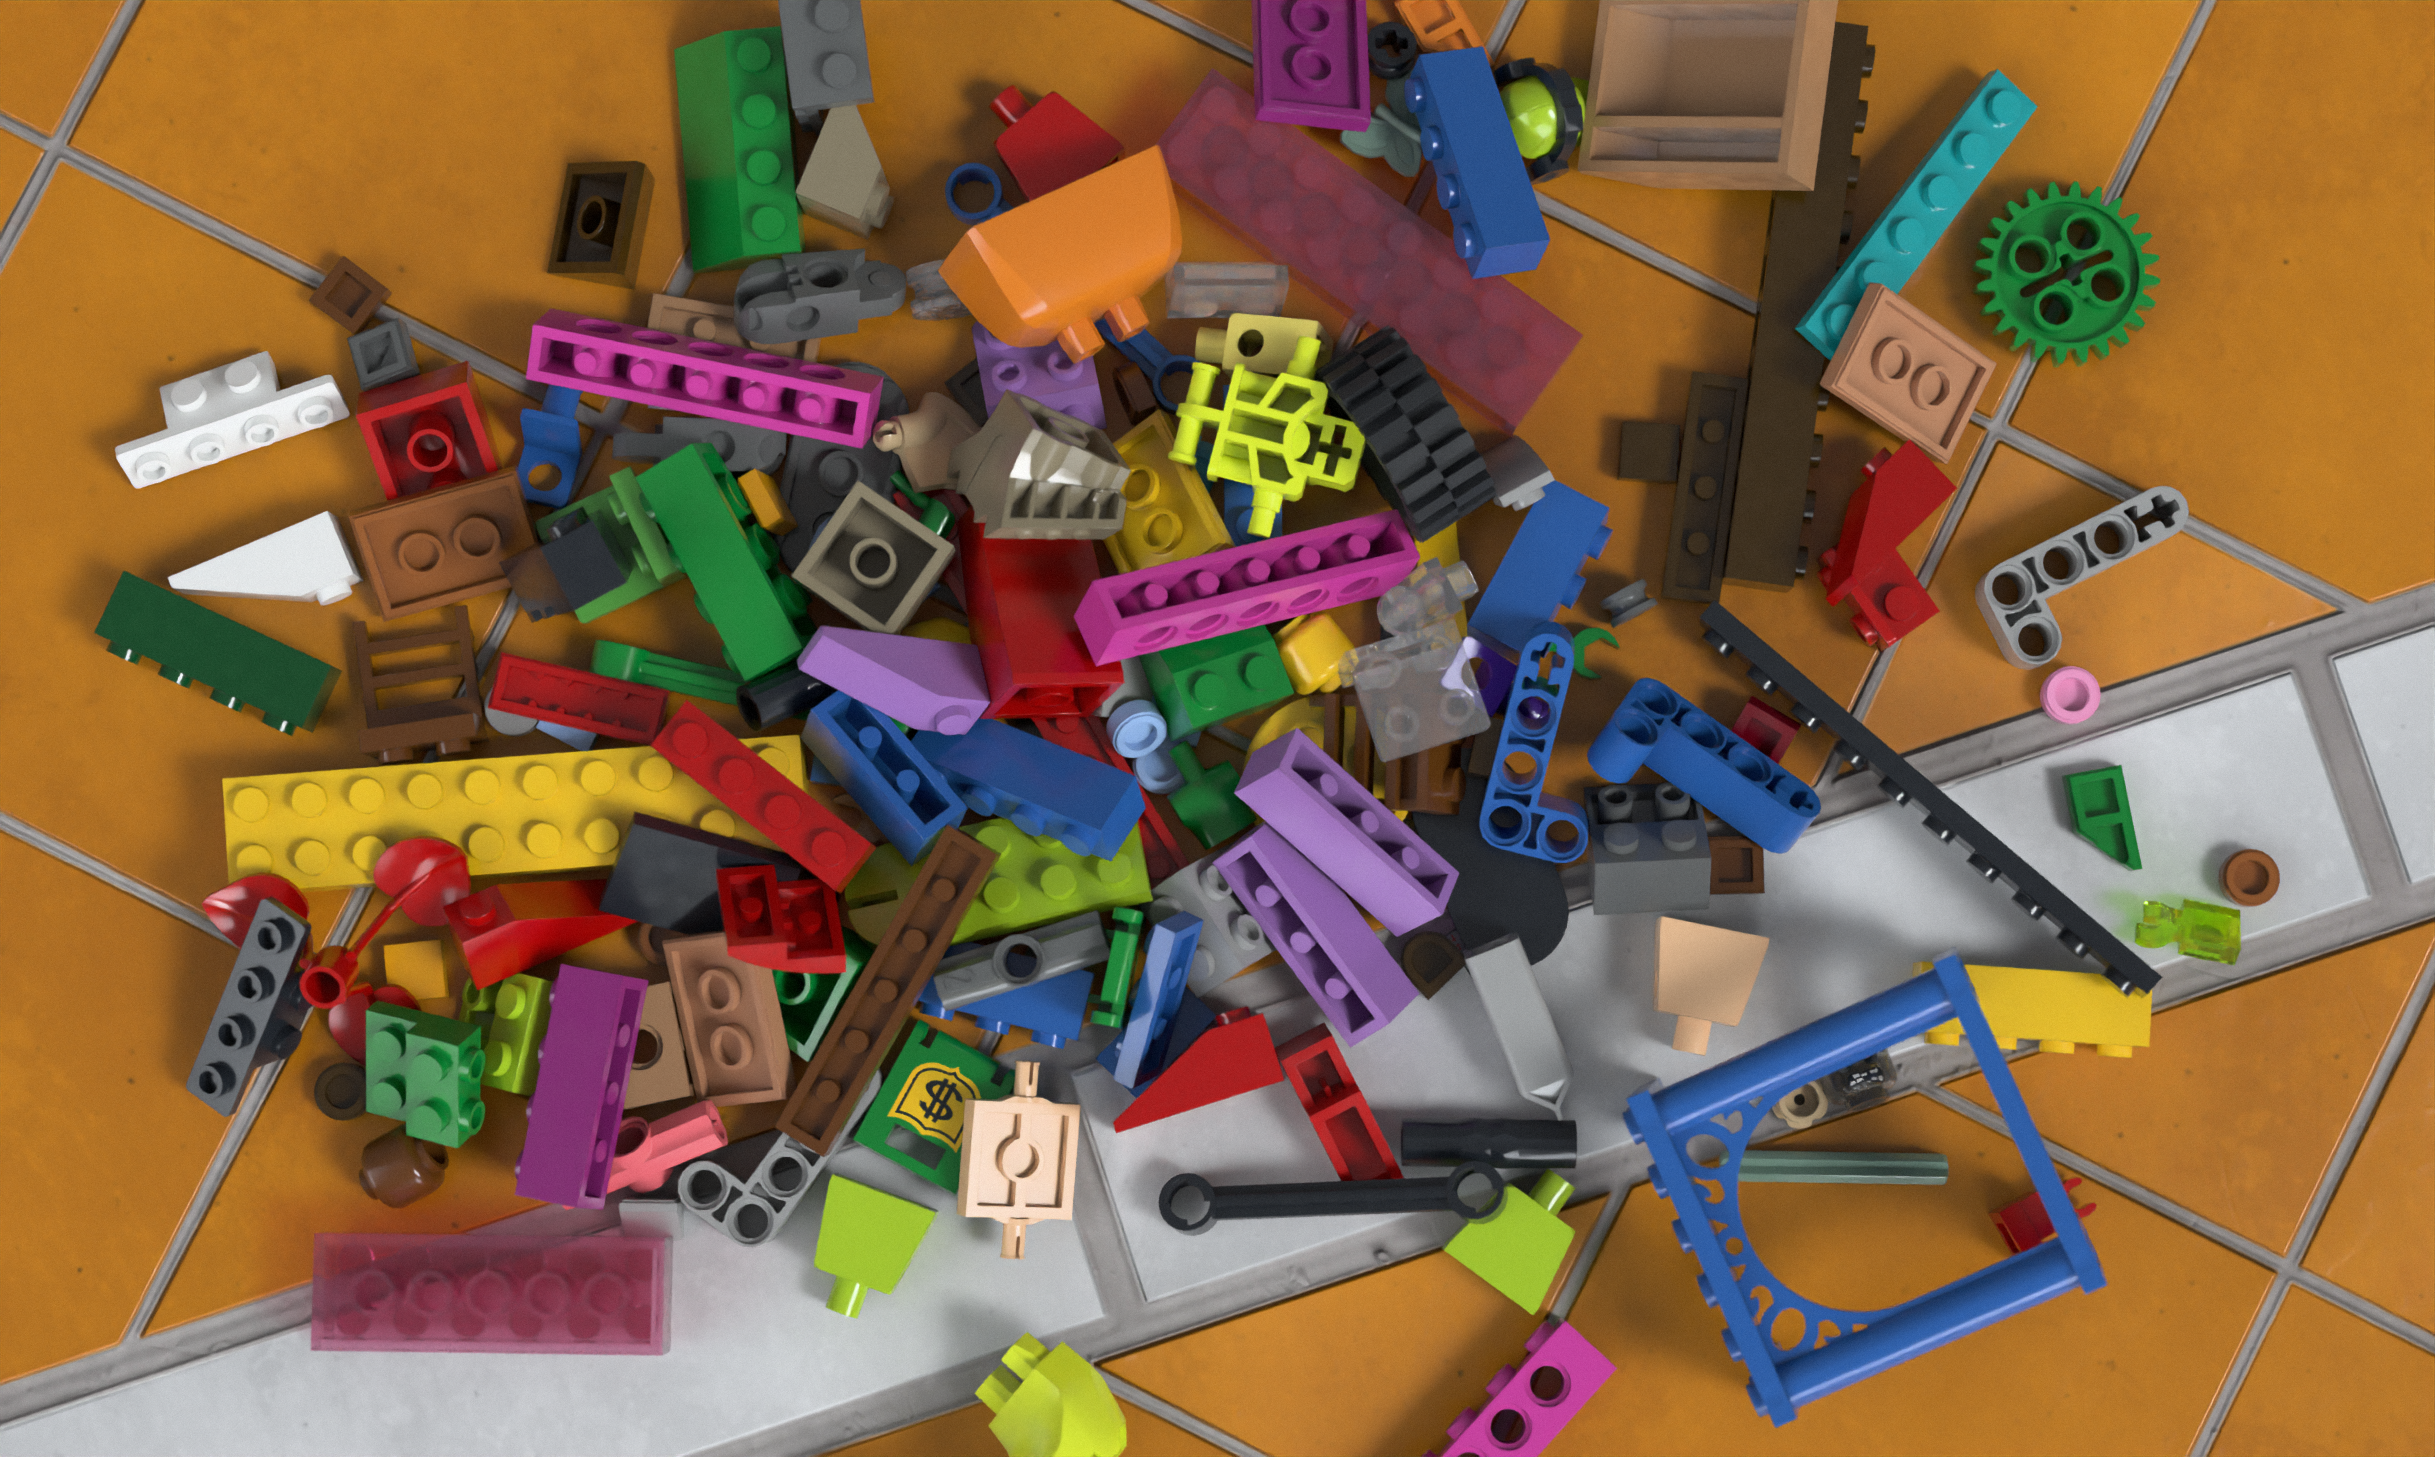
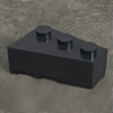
M583 506L553 521V524L547 529L548 537L499 562L532 623L542 618H550L555 614L558 616L577 610L627 583L633 570L601 510L599 509L588 515Z

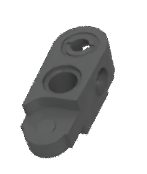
M865 248L782 254V259L761 260L749 265L739 278L734 294V326L740 335L747 340L759 344H780L857 333L859 319L892 315V312L902 307L906 295V276L902 270L894 265L881 263L880 260L865 261Z
M663 417V424H655V434H614L612 459L639 464H653L655 466L691 443H712L735 480H738V478L754 468L771 476L779 470L786 455L787 433L721 419Z

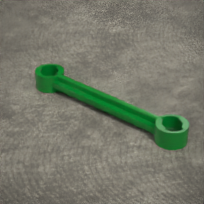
M595 640L588 671L738 706L736 689L752 681H745L741 674L738 675L730 669L652 653L633 646L604 640ZM811 709L791 718L807 721ZM888 716L911 742L918 729H913Z

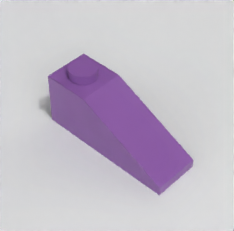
M820 626L797 659L799 670L913 729L935 731L945 735H966L991 702L977 645Z

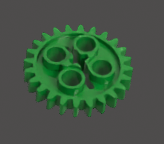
M2073 181L2068 187L2065 196H2061L2055 182H2050L2045 187L2044 200H2041L2037 193L2030 188L2022 195L2025 209L2010 200L2003 207L2004 214L2009 222L1993 217L1987 225L1997 239L1982 238L1976 246L1980 251L1987 254L1989 258L1977 260L1972 265L1973 271L1987 276V280L1982 281L1973 288V294L1989 295L1991 299L1979 313L1981 316L1994 314L1999 316L2001 320L1993 329L1992 334L1997 336L2010 330L2014 334L2009 350L2012 352L2025 342L2030 344L2031 362H2036L2045 350L2051 351L2053 367L2058 368L2064 362L2067 353L2071 352L2073 361L2077 367H2080L2087 362L2089 348L2101 361L2110 355L2107 339L2119 348L2125 346L2129 342V338L2123 327L2138 332L2145 325V322L2135 310L2150 311L2156 304L2151 297L2143 293V290L2153 289L2160 284V278L2145 273V269L2160 260L2159 255L2143 254L2141 249L2153 236L2151 232L2135 235L2131 230L2140 217L2138 213L2131 214L2124 219L2118 215L2123 201L2122 198H2116L2107 207L2100 204L2102 187L2097 186L2087 198H2082L2079 182ZM2080 225L2086 228L2092 238L2091 249L2081 250L2072 246L2067 238V227ZM2029 248L2036 252L2041 261L2040 271L2028 273L2020 269L2015 260L2016 249ZM2105 251L2109 252L2112 256L2110 261L2083 270L2072 282L2068 279H2063L2030 297L2024 298L2020 295L2022 288L2049 279L2060 267L2064 270H2069ZM2104 276L2110 279L2116 288L2115 300L2108 302L2097 298L2091 288L2092 277ZM2053 299L2061 304L2065 312L2063 324H2050L2043 319L2039 310L2041 300Z

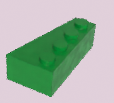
M691 443L636 476L635 479L642 490L639 494L640 503L649 518L655 523H660L669 540V543L666 545L668 555L675 567L680 572L687 573L697 592L694 594L696 607L702 617L708 623L714 624L724 641V644L721 646L723 657L732 671L738 675L741 674L745 681L754 680L780 669L797 659L818 630L807 613L806 606L813 600L806 589L797 583L795 584L790 577L782 574L777 564L780 561L779 554L781 550L770 533H767L757 523L751 525L746 518L752 510L738 483L713 444Z

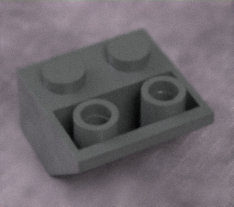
M1670 782L1584 787V810L1588 818V877L1594 915L1709 909L1711 853L1703 808L1699 802Z

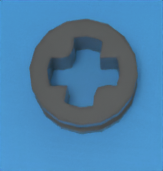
M1641 579L1621 589L1599 603L1602 610L1608 609L1612 613V620L1609 622L1612 628L1630 621L1658 604L1655 598H1649L1645 595L1644 589L1647 586L1645 579Z

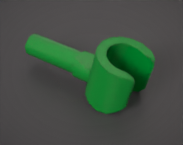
M896 471L890 477V482L915 506L924 510L918 522L943 539H946L955 524L954 514L944 504L930 498L927 494L923 492L915 493L908 478L901 471Z

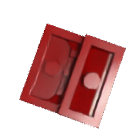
M774 865L716 869V881L728 956L749 964L780 971L821 974L846 973V952L834 889L821 879L777 882Z

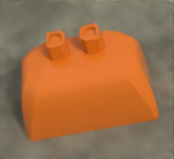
M1159 145L1152 146L972 227L964 234L937 271L974 317L998 340L1009 346L1020 348L1045 346L1058 340L1063 350L1072 362L1076 364L1091 357L1105 345L1094 325L1095 322L1101 319H1106L1118 342H1123L1138 335L1150 323L1140 298L1154 288L1172 269L1182 249L1179 211Z

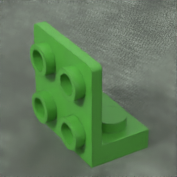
M630 466L609 476L613 484L612 486L537 520L535 524L541 539L549 536L547 529L550 528L553 521L583 506L589 515L600 509L633 568L627 583L575 610L578 620L583 624L590 623L686 578L685 574L675 567L668 555L666 545L669 543V540L660 523L652 521L644 511L639 499V494L642 490L635 479L638 474Z

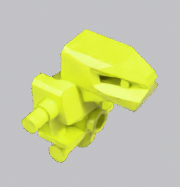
M1298 337L1293 360L1289 361L1286 373L1282 372L1278 378L1246 371L1245 364L1236 362L1223 411L1208 407L1215 378L1220 375L1221 370L1208 364L1193 362L1191 369L1194 371L1185 403H1179L1176 416L1181 418L1173 450L1169 452L1167 458L1183 464L1196 465L1197 459L1194 457L1202 427L1205 426L1218 430L1207 470L1208 480L1217 482L1218 477L1252 485L1254 496L1251 507H1253L1247 532L1256 536L1270 538L1275 515L1280 511L1282 500L1295 502L1302 498L1305 484L1341 490L1344 493L1354 489L1366 440L1354 422L1324 415L1328 400V389L1324 383L1314 381L1317 371L1315 363L1321 342L1314 338ZM1335 432L1345 434L1342 445L1333 443Z

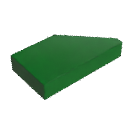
M2122 765L2062 776L2073 833L2127 870L2142 869Z

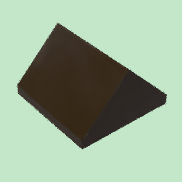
M639 161L568 163L547 271L548 274L635 290L655 185V178L645 163Z

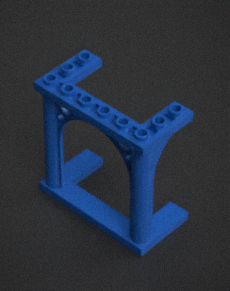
M1956 946L1935 955L1933 959L1935 968L1667 1087H1664L1660 1078H1657L1639 1086L1626 1099L1629 1107L1622 1115L1628 1131L1636 1145L1643 1142L1647 1144L1655 1164L1647 1167L1653 1186L1660 1199L1668 1196L1671 1197L1680 1217L1671 1221L1677 1239L1686 1254L1695 1250L1704 1270L1703 1273L1696 1275L1702 1294L1710 1308L1720 1305L1729 1327L1721 1330L1726 1347L1735 1363L1745 1360L1751 1374L1748 1377L1750 1383L1746 1384L1751 1402L1760 1418L1768 1414L1770 1415L1775 1428L1797 1419L1800 1407L2022 1311L2081 1286L2086 1295L2108 1285L2102 1263L2079 1213L2075 1212L1988 1024L1980 1006L1979 996ZM1958 1017L2058 1236L1892 1307L1866 1311L1843 1310L1813 1302L1797 1294L1778 1280L1763 1264L1753 1249L1742 1223L1738 1201V1177L1742 1157L1753 1131L1776 1103L1799 1087ZM1763 1097L1756 1107L1749 1103V1101L1755 1098ZM1738 1110L1741 1112L1743 1124L1739 1131L1732 1133L1724 1125L1711 1121V1118L1722 1113L1726 1121L1733 1112ZM1696 1135L1714 1136L1727 1147L1729 1159L1726 1164L1720 1167L1710 1168L1699 1165L1689 1156L1687 1142ZM1694 1177L1701 1180H1718L1724 1190L1723 1200L1719 1203H1711L1706 1200V1197H1711V1192L1704 1185L1697 1184ZM1714 1221L1727 1224L1728 1226L1718 1232ZM1733 1237L1740 1239L1743 1243V1250L1738 1254L1730 1253L1726 1248L1728 1239ZM1746 1264L1745 1270L1739 1279L1734 1267ZM1756 1286L1766 1287L1773 1297V1304L1766 1309L1760 1323L1756 1316L1760 1308L1759 1297L1751 1298V1291ZM1794 1308L1803 1314L1806 1328L1801 1341L1795 1347L1787 1350L1782 1348L1780 1341L1774 1343L1772 1339V1325L1776 1317L1783 1310ZM1825 1320L1833 1322L1841 1333L1836 1336L1825 1335L1824 1339L1827 1344L1814 1348L1819 1334V1323ZM1853 1324L1867 1325V1327L1853 1331Z

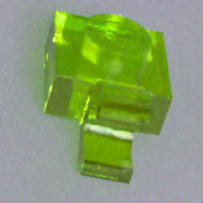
M2183 899L2180 909L2169 907L2158 901H2145L2143 904L2144 923H2136L2135 943L2144 948H2160L2170 942H2178V954L2234 966L2241 951L2240 910L2188 899Z

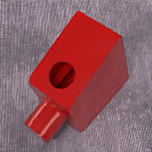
M1011 85L1001 92L989 106L993 113L1008 128L994 141L996 154L1026 202L1125 159L1124 147L1118 140L1055 91L1048 93L1033 106L1015 85Z

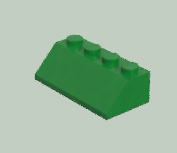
M782 27L723 31L674 49L694 274L747 269L749 265L761 260L782 259V254L806 253L802 206L795 193L800 180L794 111L792 109Z

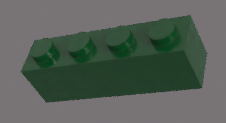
M123 571L94 631L95 634L110 640L106 649L107 652L138 665L142 655L159 662L162 665L158 675L188 689L194 679L213 687L210 699L238 712L242 711L245 703L265 711L261 720L262 723L290 736H293L297 726L312 733L314 732L342 673L341 670L126 571Z

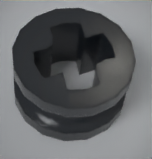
M1384 22L1372 28L1367 36L1369 71L1373 75L1386 80L1404 77L1410 72L1414 64L1417 40L1414 33L1408 27L1397 22ZM1382 45H1392L1394 52L1399 53L1398 57H1388L1386 49H1382Z

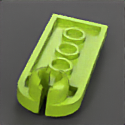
M1003 817L958 827L1001 853V856L949 946L1056 923L1096 910L1100 913L1114 910V907L1123 908L1153 901L1138 821L1112 861L1093 854L1089 856L1078 855L1068 849L1061 841L1042 833L1039 836L1029 835L1020 830L1012 821ZM892 843L878 846L846 886V902L851 909L848 911L849 919L859 938L874 951L930 854L911 866Z

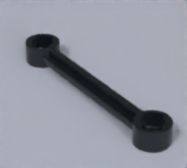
M1470 1161L1458 1166L1449 1177L1212 1186L1199 1175L1184 1173L1171 1178L1163 1186L1158 1204L1160 1213L1166 1223L1181 1234L1196 1236L1209 1231L1217 1221L1455 1211L1466 1222L1485 1224L1495 1220L1503 1212L1508 1200V1190L1503 1178L1495 1168L1484 1162ZM1476 1173L1485 1175L1490 1180L1492 1189L1498 1191L1494 1204L1486 1211L1476 1213L1475 1207L1465 1205L1460 1200L1457 1192L1463 1179ZM1193 1185L1202 1192L1204 1201L1210 1202L1206 1215L1200 1221L1189 1225L1187 1219L1179 1218L1172 1212L1171 1203L1174 1195L1181 1188Z

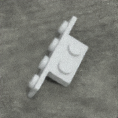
M264 351L159 387L168 429L119 445L115 448V453L134 488L139 489L207 465L215 464L230 457L268 446L274 442L309 430L326 426L327 424L347 418L350 413L348 405L332 375H324L281 390L275 364L268 351Z

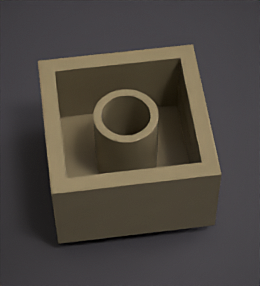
M857 481L794 571L792 578L798 585L865 631L900 635L956 555L955 547L860 481Z

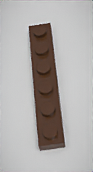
M953 824L946 826L774 1126L775 1128L823 1157L830 1154L999 860L1001 853Z

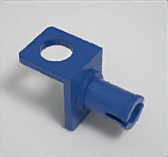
M548 384L541 411L527 408L522 409L520 422L524 448L517 469L528 503L556 509H563L568 505L582 457L579 425L574 416L583 391ZM542 464L555 466L562 475L559 485L549 491H539L533 488L528 480L531 471Z

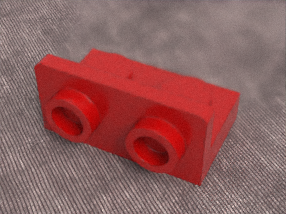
M1839 543L1829 548L1816 559V562L1821 567L1816 572V575L1826 592ZM1896 549L1843 598L1854 613V616L1849 621L1858 637L1868 647L1875 643L1881 652L1940 612Z

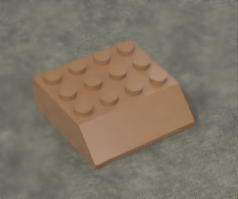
M1600 0L1577 171L1586 175L1653 188L1814 191L1838 0Z

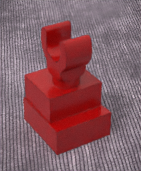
M2078 1177L2062 1181L2067 1195L2073 1187L2082 1183V1179ZM2027 1191L1988 1213L2012 1256L2043 1243V1239L2056 1232L2038 1191ZM2086 1203L2078 1209L2074 1208L2076 1213H2079L2080 1218H2083L2094 1212L2097 1205L2096 1203Z

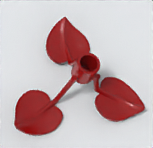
M415 836L402 839L389 846L377 861L373 877L379 889L393 898L384 906L352 947L348 949L344 946L332 945L324 947L317 954H314L311 932L304 946L303 957L299 961L300 967L306 969L300 979V990L303 997L310 1004L318 1008H331L328 1023L334 1039L350 1057L365 1067L366 1009L377 1000L422 1011L416 998L400 985L386 984L373 990L372 985L368 981L354 984L359 975L357 958L398 907L401 906L406 916L415 923L424 926H442L447 924L442 907L470 895L471 879L468 856L459 846L448 840L433 836ZM264 872L246 875L209 894L202 902V907L215 926L240 949L262 899L274 897L305 920L308 919L310 913L306 897L294 883L280 875Z

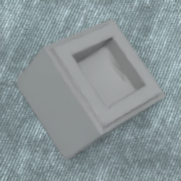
M629 1195L619 1203V1213L627 1239L678 1241L683 1238L684 1203L681 1201L680 1196Z

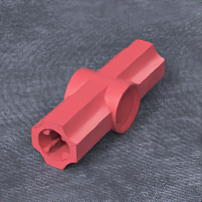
M711 1099L699 1102L649 1124L641 1117L632 1116L622 1119L607 1194L626 1186L639 1193L654 1191L670 1178L675 1166L728 1145L726 1129L720 1118L719 1111ZM562 1205L565 1210H569V1209H573V1208H574V1207H569V1206Z

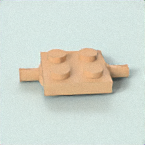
M1015 1060L1014 1094L998 1099H965L957 1214L964 1217L992 1218L1003 1223L1000 1257L1006 1259H1025L1026 1225H1032L1044 1219L1072 1220L1081 1105L1073 1102L1048 1101L1038 1097L1037 1084L1040 1062Z

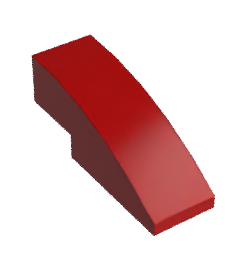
M1325 1022L1275 1047L1276 1055L1340 1181L1404 1178Z

